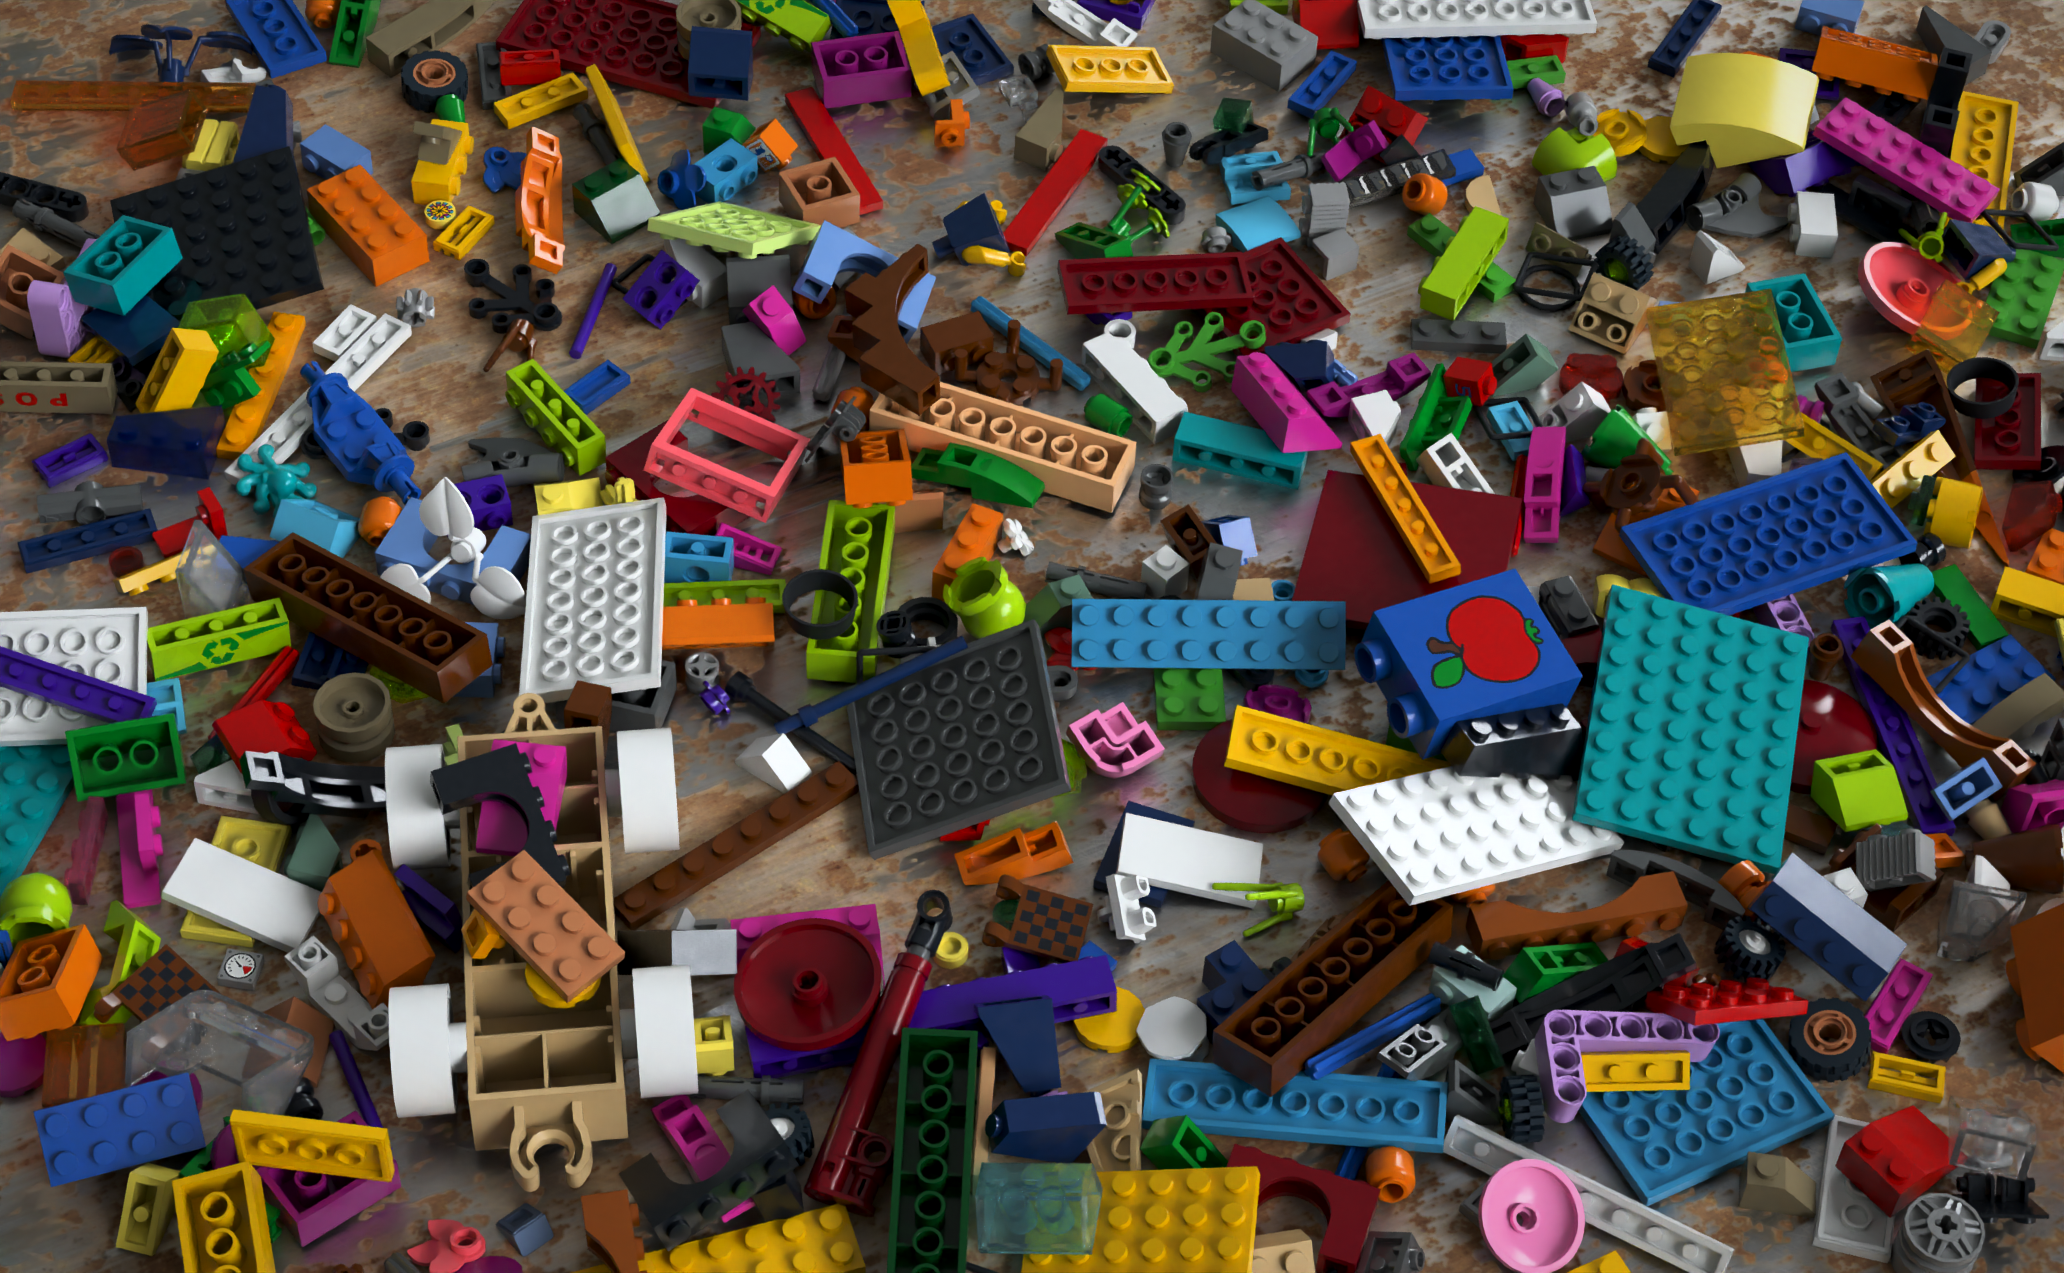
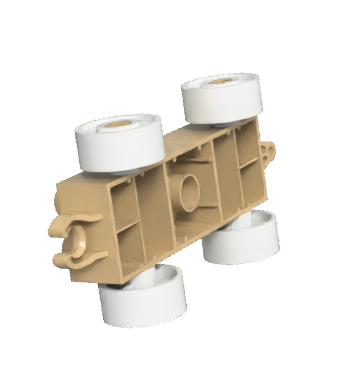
M534 693L522 694L513 702V715L504 733L457 736L458 762L491 752L493 739L566 747L567 778L556 826L557 841L553 842L557 855L564 854L570 870V875L566 876L567 881L563 889L616 942L609 817L622 816L625 854L680 850L671 727L617 731L619 769L605 770L602 726L555 729L546 714L544 700ZM442 744L386 748V809L393 869L397 871L403 864L411 870L450 867V829L460 828L464 925L474 910V907L466 900V895L469 891L467 884L468 874L506 862L515 856L476 852L482 802L442 815L430 783L431 771L446 766ZM463 937L466 1022L454 1023L449 983L393 987L389 990V1046L397 1117L406 1118L457 1113V1073L468 1072V1102L475 1151L510 1148V1161L514 1178L527 1192H533L539 1187V1166L534 1161V1154L543 1145L560 1144L568 1150L569 1158L565 1162L566 1181L570 1187L578 1188L583 1185L591 1173L593 1162L591 1141L629 1138L624 1059L638 1058L641 1098L698 1094L689 964L632 969L634 1009L621 1010L618 964L601 977L599 988L593 997L587 1001L583 999L577 1002L576 1006L566 1009L551 1008L538 1002L532 996V992L527 987L525 980L527 961L508 942L501 949L492 948L485 959H472Z

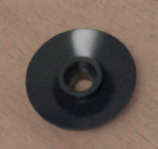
M2054 445L2041 448V470H2013L2012 476L2015 483L2026 488L2055 484L2064 477V446Z

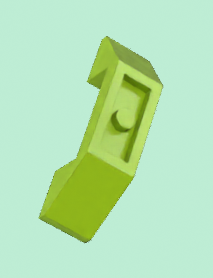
M117 900L111 902L103 931L120 944L110 983L88 993L79 1022L80 1025L104 1042L111 1040L133 1014L122 1005L106 1023H101L93 1015L95 1004L113 992L158 951L161 938L139 916Z

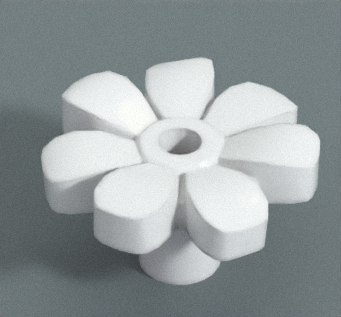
M1007 518L1002 522L1006 537L997 542V545L1003 553L1008 552L1012 548L1014 550L1019 549L1025 557L1034 551L1033 543L1029 541L1019 521L1016 519L1012 521L1010 518Z

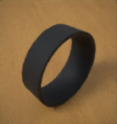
M1989 357L1971 358L1958 363L1948 373L1947 387L1954 409L1967 417L1977 419L1997 417L2007 412L2015 401L2019 378L2014 368L2004 361ZM1990 378L2005 384L2009 388L2010 393L1992 402H1973L1958 396L1954 391L1967 380Z
M815 569L803 572L792 578L784 588L782 602L787 621L795 632L806 638L824 640L841 635L851 626L858 603V594L854 584L844 575L831 570ZM814 590H826L842 596L848 602L851 610L838 621L828 624H812L794 616L790 611V607L804 593Z

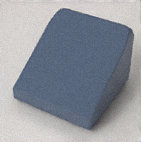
M524 1203L495 1224L516 1251L524 1257L554 1237L545 1214L528 1203Z

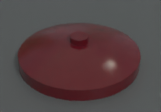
M1804 679L1790 791L1811 794L1815 761L1877 749V733L1868 713L1850 695L1831 685Z
M1232 719L1217 725L1202 738L1193 757L1192 784L1201 804L1223 823L1253 833H1278L1306 823L1324 805L1328 794L1225 767L1224 762Z
M807 918L787 922L763 934L744 953L738 964L737 974L734 977V996L738 1011L745 1025L764 1042L791 1051L820 1050L847 1040L862 1029L871 1019L883 992V974L879 957L868 939L851 926L835 920L822 918Z

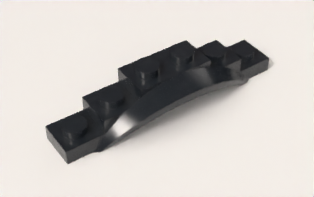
M245 751L239 759L246 789L271 791L273 801L298 803L300 813L366 819L371 811L387 812L385 767L319 763L289 757L275 751L268 753Z
M1677 933L1659 943L1651 942L1567 979L1504 1012L1501 1018L1480 1027V1030L1496 1062L1499 1063L1516 1055L1519 1050H1527L1547 1013L1552 1010L1633 1012L1632 1006L1647 999V992L1662 991L1664 984L1697 969V965L1680 933Z

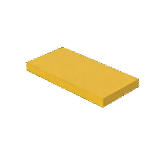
M1048 45L1046 55L1065 92L1171 94L1174 88V84L1154 47Z
M596 64L587 67L585 72L617 148L625 161L640 173L645 183L651 181L618 102Z
M232 1110L229 1122L239 1163L249 1161L252 1165L392 1182L395 1169L387 1128Z

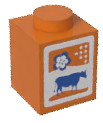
M776 118L759 126L742 145L757 155V163L765 173L776 167L781 170L787 166L793 159L791 154L798 147L797 143Z

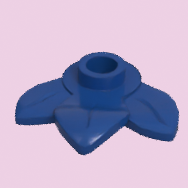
M503 147L489 148L483 157V163L486 168L483 174V181L488 189L493 193H497L507 185L517 190L521 185V162L527 154L523 152H510Z
M689 150L677 151L672 156L670 167L661 171L657 180L660 192L668 197H673L676 206L681 210L696 207L695 192L703 189L707 179L706 173L701 166L690 164Z

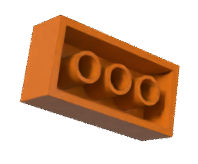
M357 165L307 189L309 209L312 216L375 287L430 261L426 233L361 165Z
M904 429L859 432L856 438L850 442L839 438L846 505H853L854 508L862 509L872 507L873 503L886 502L888 506H900L906 504L907 500H913L911 460Z

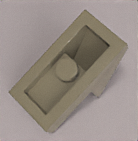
M415 121L413 133L422 135L418 159L446 165L461 138L462 131Z

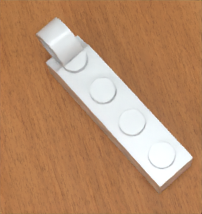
M1123 319L1112 320L1105 325L1104 334L1083 343L1081 364L1084 365L1087 373L1114 401L1128 409L1129 414L1133 416V422L1153 444H1156L1177 433L1184 411L1188 412L1187 404L1169 388L1167 382L1162 377H1159L1150 368L1147 360L1141 358L1133 350L1136 335L1134 325Z

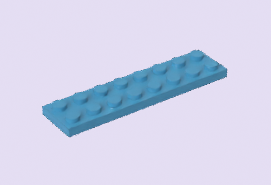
M1072 599L1071 668L1345 670L1346 601Z
M1150 1058L1142 1114V1129H1150L1153 1121L1156 1119L1187 1115L1203 1134L1371 1148L1394 1146L1407 1151L1443 1153L1448 1082L1410 1081L1401 1078L1329 1073L1314 1081L1310 1076H1306L1304 1071H1300L1270 1097L1214 1063Z

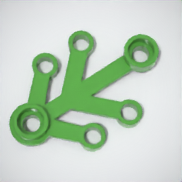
M1211 312L1205 316V324L1189 349L1178 352L1182 343H1187L1194 337L1192 324L1188 321H1181L1175 325L1174 334L1166 347L1153 350L1147 362L1159 377L1167 378L1173 375L1193 383V387L1197 392H1207L1212 387L1211 375L1204 370L1197 372L1183 364L1197 363L1222 373L1224 380L1232 383L1234 374L1231 375L1228 372L1235 369L1236 362H1228L1213 355L1243 346L1249 349L1260 348L1266 341L1265 327L1259 321H1247L1241 326L1240 334L1208 343L1213 334L1221 332L1224 328L1223 316L1218 312ZM1212 321H1218V322H1219V323L1216 324V325H1211V324H1209V323L1212 322ZM1182 330H1188V331H1189V332L1186 333V334H1180V333H1179V332L1182 331ZM1201 379L1207 380L1205 383L1202 384L1197 383Z

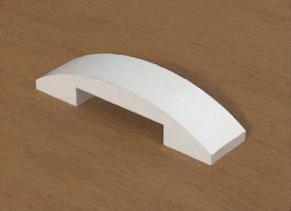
M1033 0L1037 7L1060 28L1091 46L1129 47L1138 35V33L1115 18L1109 24L1072 0Z

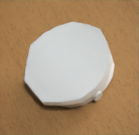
M1173 996L1145 1009L1136 1033L1149 1055L1155 1059L1201 1062L1209 1054L1206 1015L1197 1005L1187 999Z

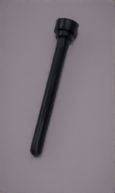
M740 671L735 673L725 686L724 691L731 699L736 702L742 701L743 703L748 701L777 722L792 716L756 691L753 680ZM803 725L791 731L834 762L840 761L852 774H857L855 759L810 727L806 728Z

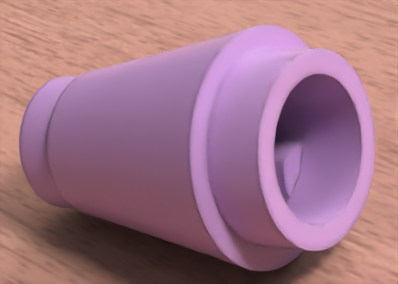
M1534 78L1528 83L1527 91L1542 115L1553 117L1564 109V94L1560 90L1540 78Z

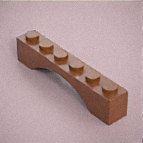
M1890 620L1869 630L1850 656L1961 768L1984 757L2003 786L1991 794L1996 801L2007 795L2009 788L2019 785L2036 765L2012 739L1997 737L1980 731L1952 712L1937 696L1927 681L1917 659L1913 642Z
M1674 871L1641 876L1631 888L1618 898L1599 907L1584 911L1565 913L1545 912L1521 907L1506 900L1471 905L1465 927L1478 958L1481 960H1500L1507 956L1519 954L1523 948L1577 944L1591 941L1603 942L1609 938L1620 936H1638L1643 932L1672 930L1682 926L1688 904Z
M628 1190L581 1196L588 1250L598 1257L611 1273H647V1270L639 1271L638 1261L645 1260L642 1236L634 1237L633 1227L640 1226L637 1203L629 1204Z

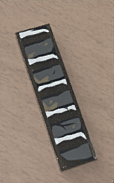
M1441 149L1341 180L1338 183L1342 181L1346 183L1350 200L1349 209L1402 193L1407 180L1415 174H1429L1442 181L1455 177L1456 168L1446 151Z

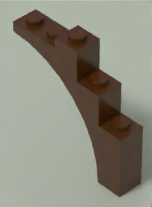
M916 244L908 252L903 253L897 261L887 269L882 270L876 278L865 272L845 289L846 311L856 318L852 323L853 344L855 348L864 352L859 358L861 382L918 416L941 398L939 374L922 363L908 348L898 327V318L904 301L914 286L929 272L927 248L920 244Z

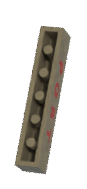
M0 361V412L113 414L118 389L112 363Z

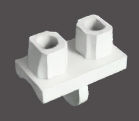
M1112 874L1107 876L1106 882L1109 895L1104 897L1106 907L1097 911L1098 921L1109 922L1110 932H1116L1117 939L1133 940V943L1145 941V933L1157 926L1152 910L1146 907L1140 908L1138 901L1139 898L1149 895L1148 879L1138 875L1125 877Z

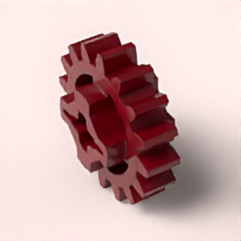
M737 367V375L734 377L727 371L725 373L727 382H716V387L720 390V393H711L712 397L724 401V398L727 397L733 403V406L740 408L739 398L746 399L752 394L753 407L747 405L742 410L773 423L776 422V418L772 415V412H780L781 406L774 403V401L781 398L780 392L771 391L776 386V382L773 380L766 383L767 373L763 371L759 376H756L754 367H750L748 374H743L741 367ZM740 382H750L746 387L737 388L734 386ZM762 389L768 399L767 408L759 401Z

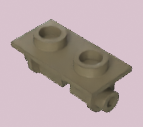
M1539 222L1535 223L1525 248L1529 252L1587 260L1592 259V255L1588 253L1587 248ZM1546 260L1553 265L1568 270L1575 277H1578L1582 265Z

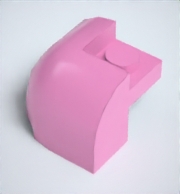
M1124 702L1102 714L1096 709L1070 724L1066 731L1067 737L1085 764L1097 775L1113 779L1134 773L1161 757L1165 750L1148 723L1144 721L1138 725Z

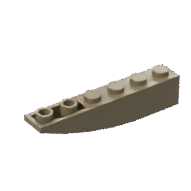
M431 0L366 37L368 60L392 78L401 72L402 66L413 55L421 54L424 51L440 50L475 23L496 0Z

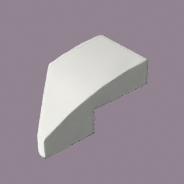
M234 58L232 67L201 70L200 80L210 96L258 83L265 79L266 70L262 67L257 69L244 67L242 60Z

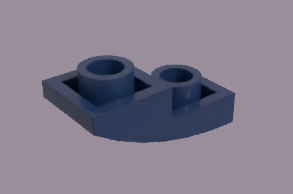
M1919 402L1918 404L1904 405L1899 416L1876 419L1872 430L1895 447L1917 441L1927 436L1930 432L1938 430L1945 424L1946 419L1936 412L1934 406L1925 402Z

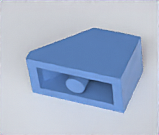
M1983 757L1938 783L1930 792L1947 819L1951 821L2003 786Z

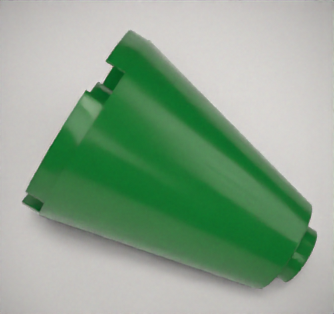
M1619 404L1609 412L1593 433L1592 444L1590 446L1586 444L1581 452L1586 461L1606 469H1616L1621 465V459L1634 455L1638 440L1647 438L1663 458L1664 463L1661 468L1665 474L1672 475L1674 472L1669 468L1672 461L1625 408Z

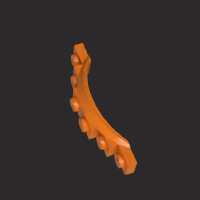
M531 127L526 134L527 155L521 162V185L515 191L516 235L522 237V249L529 252V264L557 274L563 267L562 252L565 250L562 215V155L559 151V137Z

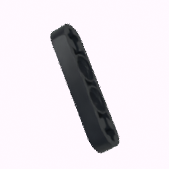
M1112 145L1103 147L1100 150L1098 167L1102 173L1117 185L1124 186L1128 183L1135 187L1137 184L1133 181L1134 179L1125 177L1127 174H1133L1130 171L1132 168L1143 175L1149 176V179L1160 187L1161 190L1159 192L1154 188H1150L1149 191H1156L1159 194L1149 196L1144 193L1146 190L1142 189L1141 192L1145 195L1144 200L1148 204L1146 209L1148 210L1150 206L1153 209L1157 208L1168 225H1176L1184 220L1186 203L1178 194L1122 148Z
M0 172V204L13 207L17 200L20 201L23 198L38 207L52 209L54 214L70 222H80L89 214L86 197L79 192ZM15 190H24V191H25L24 193H22V194H20V195H11V194H10L11 192H13V191H15ZM44 197L53 198L49 202H38V200Z

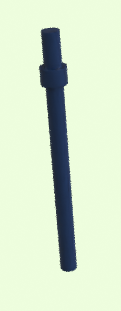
M963 635L820 703L813 706L809 703L799 708L798 713L775 723L776 731L778 734H786L803 725L806 728L819 722L818 718L968 648Z

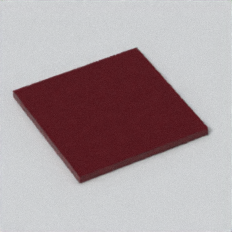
M1328 470L1292 601H1346V627L1366 630L1372 614L1376 610L1505 572L1509 565L1522 507V498L1410 482L1461 565L1460 575L1429 584L1366 477L1361 474Z

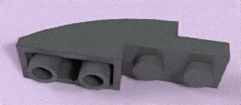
M1449 1007L1425 1026L1414 1025L1382 1049L1376 1058L1410 1081L1423 1080L1448 1066L1449 1061L1453 1060L1455 1053L1475 1038L1479 1026L1470 1022L1464 1014Z

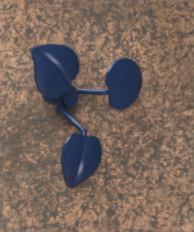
M155 24L141 26V34L144 36H113L109 50L110 55L131 50H154L158 67L159 90L167 93L183 92L184 77H189L190 68L201 44L208 47L238 49L250 55L253 54L252 44L245 36L235 32L211 31L207 32L206 36H199L184 67L181 60L172 58V40H190L193 37L192 31L179 26L165 25L161 27ZM150 39L166 40V59L163 60V63L159 51L163 49V44Z

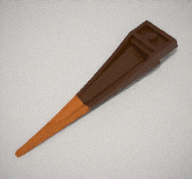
M1929 349L1870 377L1891 417L1899 416L1904 405L1925 402L1934 406L1936 412L1946 419L1945 424L1938 430L1956 457L1935 473L1936 476L1982 486L1943 375ZM1921 438V439H1919V440H1917V441L1911 442V443H1912L1913 446H1914L1915 444H1917V443H1918L1920 440H1922L1923 438ZM1983 490L1975 527L2003 564L2009 567L2010 563Z

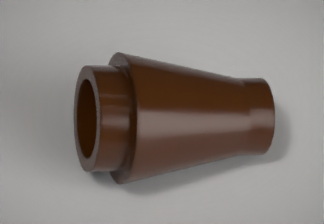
M1822 633L1811 641L1809 675L1812 679L1816 681L1827 680L1830 672L1843 656L1842 642L1837 636L1830 633Z

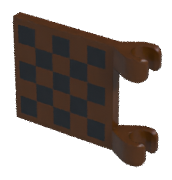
M1001 875L996 896L1004 900L1020 901L1011 931L996 922H987L982 943L989 947H1009L1061 963L1077 961L1094 904L1025 885L1010 875Z
M165 944L113 992L100 999L95 1004L93 1015L99 1022L106 1023L123 1005L153 1032L139 1043V1050L137 1052L138 1057L148 1063L174 1036L220 995V992Z

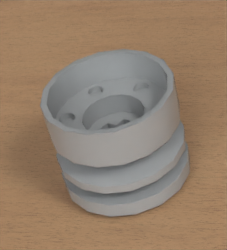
M1930 1193L1918 1197L1908 1207L1892 1245L1891 1262L1893 1269L1896 1273H1970L1985 1239L1982 1219L1972 1206L1963 1199L1953 1195Z

